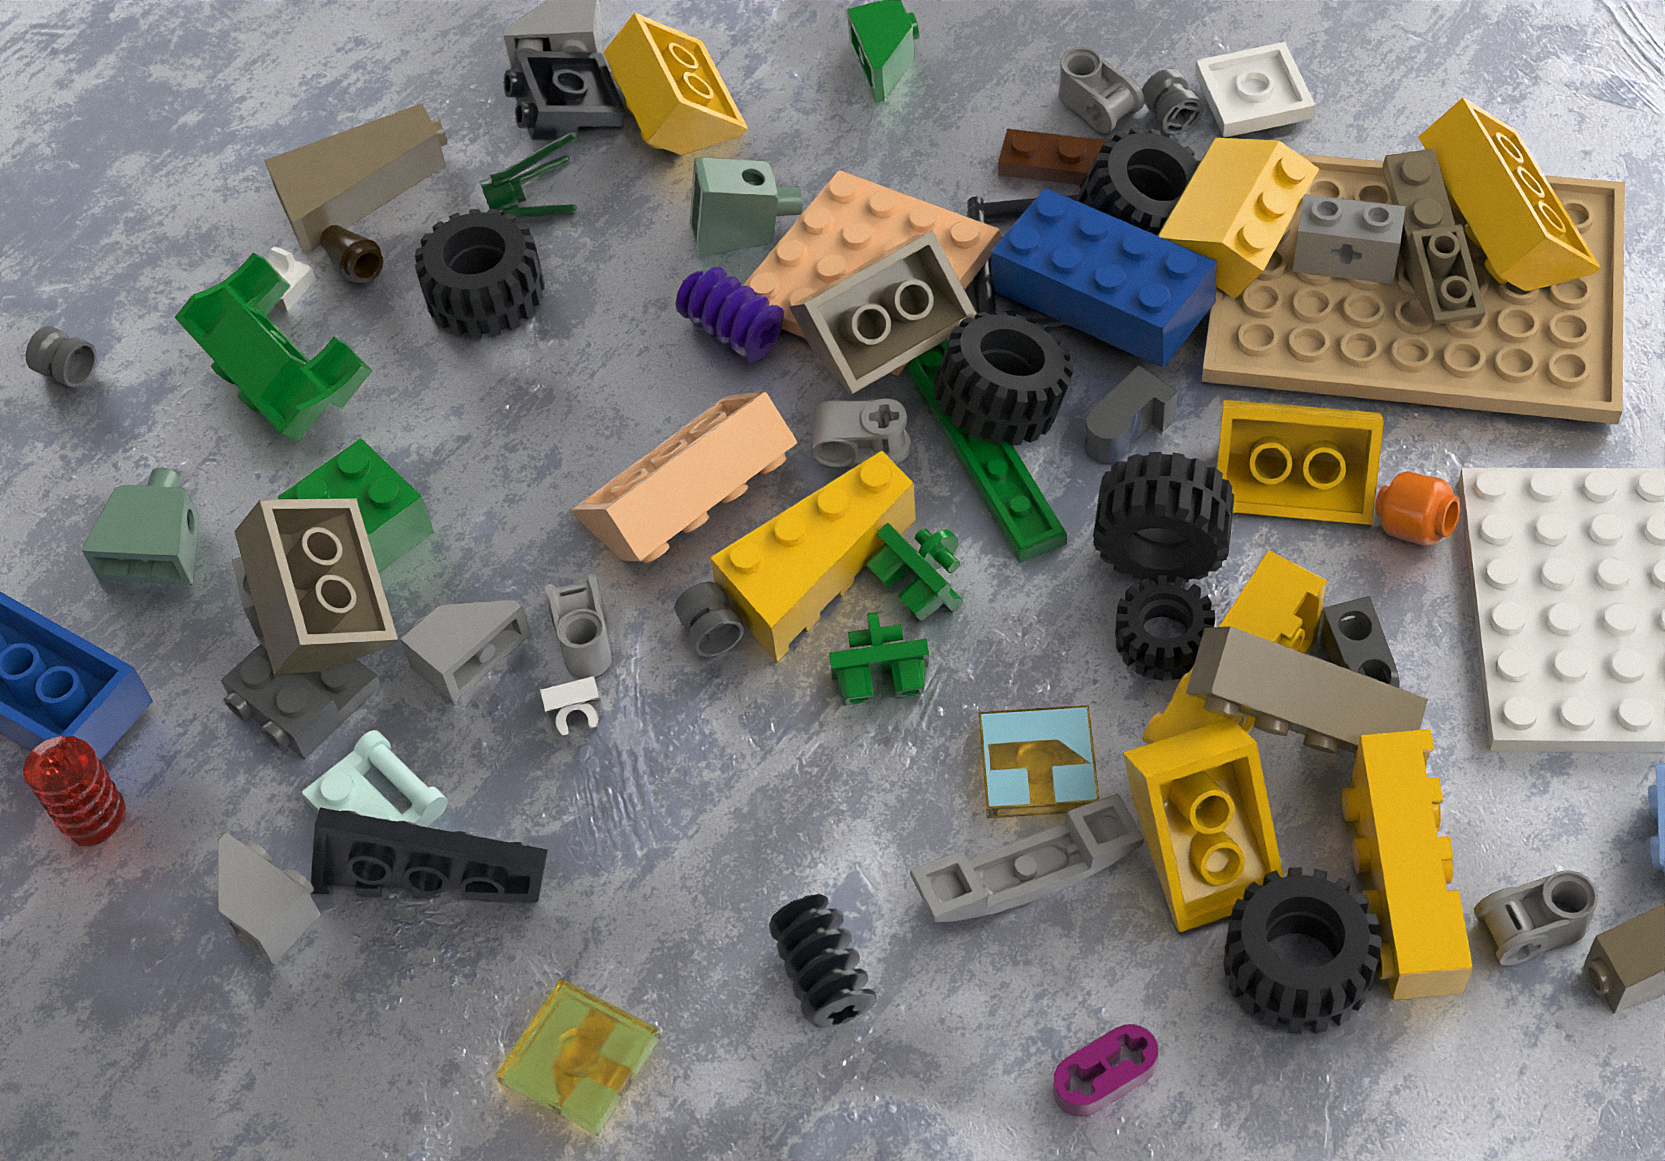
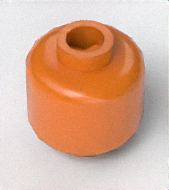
M1404 471L1395 476L1389 485L1381 487L1375 502V512L1378 516H1381L1382 527L1388 536L1423 546H1432L1439 542L1442 537L1447 538L1453 533L1459 519L1460 500L1459 497L1454 496L1451 485L1445 480Z

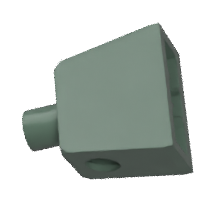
M705 157L694 159L690 227L697 257L769 244L774 239L777 216L801 215L802 194L800 187H776L771 165L766 161Z
M155 468L151 472L147 486L120 485L114 488L82 549L98 580L192 585L197 551L199 515L187 490L180 487L181 477L178 473L168 468Z

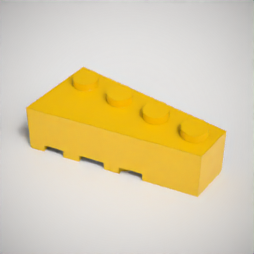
M880 451L710 557L714 581L721 585L729 600L728 607L737 614L740 621L777 663L790 650L789 644L802 630L808 632L821 618L820 612L837 594L843 596L855 583L854 577L884 544V541L877 535V532L886 523H889L902 535L916 520L914 483L883 451Z

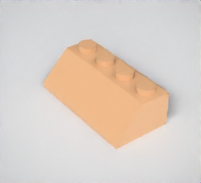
M766 391L725 396L579 503L571 511L622 561H643L644 564L649 563L663 555L670 548L667 541L681 530L684 534L689 533L704 524L709 519L707 511L721 501L722 504H726L741 496L748 489L745 482L758 472L764 475L782 465L787 459L784 453L798 442Z

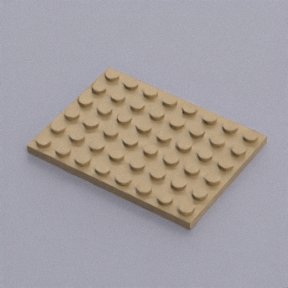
M1299 154L1319 168L1306 192L1307 195L1392 205L1382 166L1384 161ZM1544 175L1599 264L1600 269L1593 275L1528 292L1509 282L1501 284L1491 276L1484 265V261L1488 257L1484 250L1473 243L1464 230V225L1467 224L1465 217L1450 204L1455 225L1462 224L1486 314L1484 318L1437 325L1432 324L1423 310L1409 280L1400 251L1393 284L1292 271L1302 200L1264 271L1235 299L1216 287V302L1210 311L1202 382L1619 424L1623 399L1625 182Z

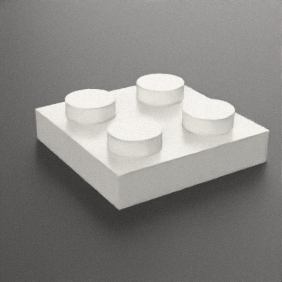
M1285 41L1196 60L1195 75L1223 138L1314 119L1315 103Z

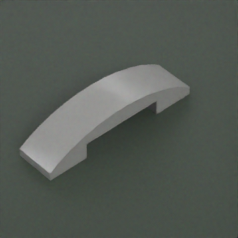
M1117 793L1068 811L1065 824L969 859L964 850L955 852L910 869V876L934 922L966 920L1012 909L1076 884L1142 846L1144 837L1120 795Z

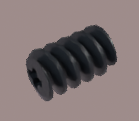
M815 894L796 899L781 907L772 916L769 929L772 938L777 941L776 945L780 958L786 961L784 964L788 978L793 981L792 987L795 997L801 1001L800 1007L803 1017L816 1027L826 1028L847 1023L862 1015L877 1002V996L871 989H862L868 982V975L865 970L855 968L860 962V955L857 950L847 948L852 942V936L849 930L839 928L844 922L842 911L836 908H826L829 903L828 898L822 894Z

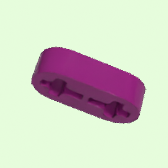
M1125 1024L1111 1030L1066 1057L1058 1064L1054 1073V1098L1057 1105L1065 1113L1072 1116L1087 1117L1099 1112L1145 1084L1153 1077L1158 1063V1043L1154 1035L1139 1025ZM1126 1045L1132 1052L1140 1048L1143 1050L1141 1064L1135 1065L1132 1060L1127 1059L1111 1067L1119 1061L1122 1046ZM1099 1073L1101 1074L1091 1082L1090 1095L1085 1096L1080 1090L1068 1092L1070 1090V1077L1076 1075L1083 1082Z

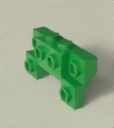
M253 252L225 280L207 290L193 294L174 318L214 360L211 365L213 371L240 389L237 396L246 406L257 413H262L280 434L299 442L329 404L342 409L372 373V370L346 342L336 337H333L309 361L267 316L291 285L265 258Z

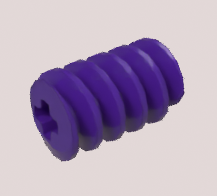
M713 267L705 273L704 271H696L690 274L682 282L677 292L675 305L677 312L682 317L690 319L697 327L704 328L709 335L717 337L725 346L732 347L737 354L747 357L751 363L760 361L773 348L784 321V310L779 305H770V301L763 295L755 296V291L750 286H741V282L736 277H727V273L721 267Z

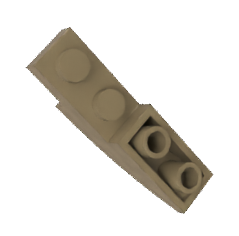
M1435 149L1386 155L1382 166L1392 205L1405 206L1399 251L1409 280L1426 315L1433 325L1484 318L1486 312L1462 224L1455 225Z

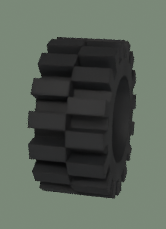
M1157 575L1156 585L1152 586L1149 579L1145 578L1139 581V591L1130 586L1125 591V600L1120 598L1116 614V648L1118 653L1123 652L1122 661L1128 667L1136 661L1135 672L1142 676L1145 675L1148 668L1154 670V680L1163 681V671H1170L1172 680L1181 679L1183 667L1190 672L1194 666L1204 628L1215 626V610H1211L1212 602L1208 595L1200 598L1201 588L1195 583L1186 590L1185 579L1177 576L1174 585L1167 584V575ZM1169 617L1181 622L1185 626L1186 631L1181 636L1163 639L1146 632L1144 624L1153 618Z

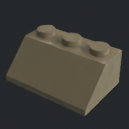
M933 230L909 238L789 307L812 351L849 394L859 391L950 338L954 327H959L961 320L966 317L974 319L977 314Z
M357 499L259 500L234 532L273 674L323 672L394 645L398 641V637Z

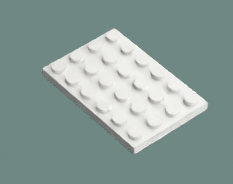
M1462 468L1459 477V488L1490 751L1665 753V468Z

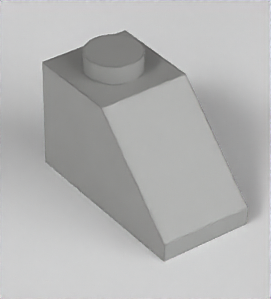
M516 600L442 604L426 617L415 621L408 632L400 638L410 667L454 703L527 639L531 632L523 606Z

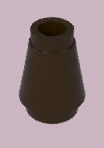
M339 225L329 226L323 231L320 244L346 280L368 283L380 274L384 261L381 249L375 241L351 232Z

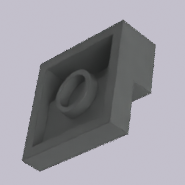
M261 644L221 679L228 694L223 700L239 719L247 722L250 718L254 719L261 725L260 730L263 735L276 748L283 751L288 746L303 759L308 757L381 687L377 674L357 659L323 672L274 675L267 649Z

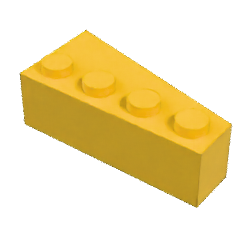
M1268 550L1219 627L1231 626L1308 654L1317 641L1327 580ZM1193 668L1178 683L1172 700L1164 713L1157 712L1150 720L1143 734V741L1147 744L1228 719V717L1204 710L1206 700L1186 694ZM1239 712L1237 719H1232L1244 731L1250 734L1254 728L1256 718Z
M1431 729L1361 735L1350 786L1343 787L1341 791L1342 810L1345 821H1354L1358 837L1352 840L1355 870L1357 873L1365 872L1369 890H1364L1363 896L1369 902L1366 914L1375 913L1379 922L1378 935L1381 937V951L1376 970L1379 979H1388L1392 1000L1464 994L1473 969L1460 892L1457 889L1447 890L1446 884H1451L1453 880V852L1450 836H1437L1441 826L1440 803L1443 802L1440 778H1427L1426 764L1429 753L1434 751Z

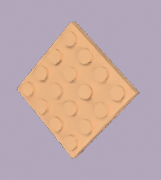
M838 170L742 286H750L755 291V296H765L770 301V305H779L784 310V321L781 329L805 338L789 308L791 305L909 238L933 230L965 290L991 257L992 249L1001 240L1000 229ZM907 363L890 373L898 376Z

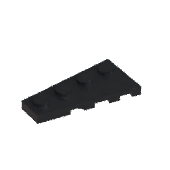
M320 807L314 826L310 883L314 891L311 894H330L332 885L355 886L356 894L365 896H380L382 887L410 888L413 897L436 898V894L442 893L446 889L460 890V893L466 899L538 901L548 849L532 847L522 842H505L478 837L463 831L451 832L418 826L409 821H391L360 815L349 810L337 811Z

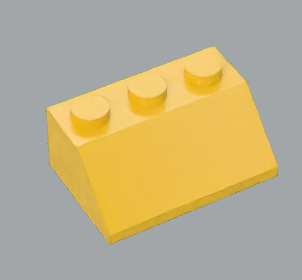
M633 13L603 52L612 70L611 76L620 86L626 99V106L634 115L641 129L640 135L650 147L656 150L666 149L679 155H685L742 136L748 130L701 40Z
M1215 138L1157 236L1217 261L1216 287L1235 299L1264 271L1319 168L1279 140Z
M1223 400L1217 469L1223 473L1222 479L1229 480L1232 485V493L1234 494L1233 512L1372 525L1384 425L1381 413Z

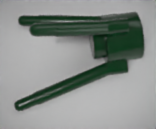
M571 132L505 170L490 174L489 179L480 181L489 209L500 210L501 215L510 213L516 216L517 220L528 217L576 213L578 208L575 204L521 208L518 206L519 203L526 201L521 185L567 165L570 162V158L565 155L524 173L521 172L574 142L577 139L576 133Z

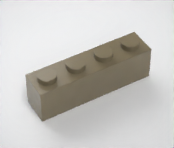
M1231 626L1204 628L1186 694L1206 700L1203 709L1208 712L1237 719L1240 712L1256 718L1253 727L1261 731L1279 736H1287L1290 730L1304 735L1303 745L1309 748L1336 754L1338 748L1354 753L1353 763H1355L1361 735L1420 730L1428 701L1425 697Z

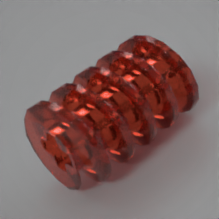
M59 736L44 741L28 755L23 767L24 780L63 835L70 837L79 846H95L106 842L118 833L126 817L127 808L124 797L118 791L116 784L111 780L109 773L104 769L103 763L98 759L94 749L86 741L74 736Z

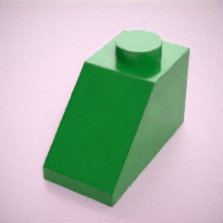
M880 0L847 9L850 45L875 103L885 101L914 60L913 40L919 39L918 23L913 12H906L901 0Z

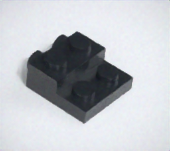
M515 51L511 70H506L504 74V92L506 97L516 98V124L518 128H527L531 140L553 141L571 132L577 135L579 126H623L626 110L601 52Z

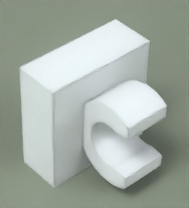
M274 246L271 249L272 254L267 261L291 285L275 307L288 312L316 281V277L312 267L294 260L292 253Z
M594 676L540 690L545 711L548 713L559 710L556 716V726L561 735H569L567 717L575 710L583 711L587 715L590 729L597 727V712L590 704L586 703L600 699Z

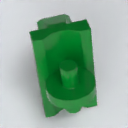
M886 523L877 532V535L884 541V544L876 551L866 565L889 589L909 570L917 576L897 597L920 621L935 612L943 603L953 612L963 602L962 598L951 588V585L936 571L943 567L948 573H953L960 566V561L954 556L959 543L958 538L951 531L944 529L932 535L926 528L919 530L915 535V540L921 545L918 552L889 523Z
M878 612L867 613L868 629L848 632L850 648L871 645V647L829 653L832 680L838 679L839 688L846 705L866 703L874 700L871 675L892 672L895 697H908L924 693L925 667L929 663L927 639L883 645L886 642L903 640L902 626L898 624L880 627Z

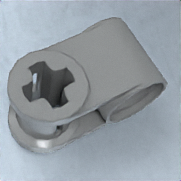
M1076 47L1062 55L1059 76V99L1065 106L1071 108L1088 121L1096 131L1107 134L1115 128L1117 120L1127 113H1136L1143 108L1145 103L1144 95L1137 82L1103 59L1096 51L1086 47Z
M886 398L869 401L830 400L819 404L814 411L812 457L814 461L828 468L857 466L880 451H883L895 464L904 461L911 451L910 437L904 430L908 421L906 409L900 402ZM885 412L889 415V425H885ZM884 439L888 441L889 452L884 451Z
M596 573L588 575L587 581L559 588H555L553 584L544 585L553 627L557 633L568 671L575 677L582 679L592 676L595 678L602 675L612 663V651L605 624L607 619Z
M1565 870L1518 887H1508L1491 893L1478 902L1473 910L1477 920L1486 923L1499 947L1496 956L1500 964L1512 966L1528 961L1540 953L1575 943L1582 939L1589 930L1597 906L1598 893L1595 885L1588 877L1580 872ZM1554 903H1570L1579 912H1563Z

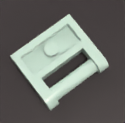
M377 730L364 734L350 754L301 792L306 803L317 814L320 807L337 811L349 810L364 816L391 821H409L424 827H428L443 814L447 808L448 799L436 787H427L390 751V742ZM374 766L412 802L411 808L403 814L363 776Z

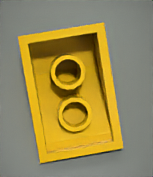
M1232 718L1123 752L1134 805L1175 928L1179 933L1231 916L1237 899L1243 900L1245 889L1252 882L1263 886L1265 874L1277 871L1281 878L1284 877L1257 742Z

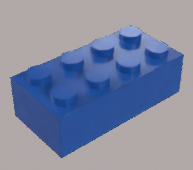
M1047 188L1039 194L991 251L995 292L1161 368L1166 366L1216 302L1217 261Z
M0 592V734L82 782L149 707L153 700L133 666Z

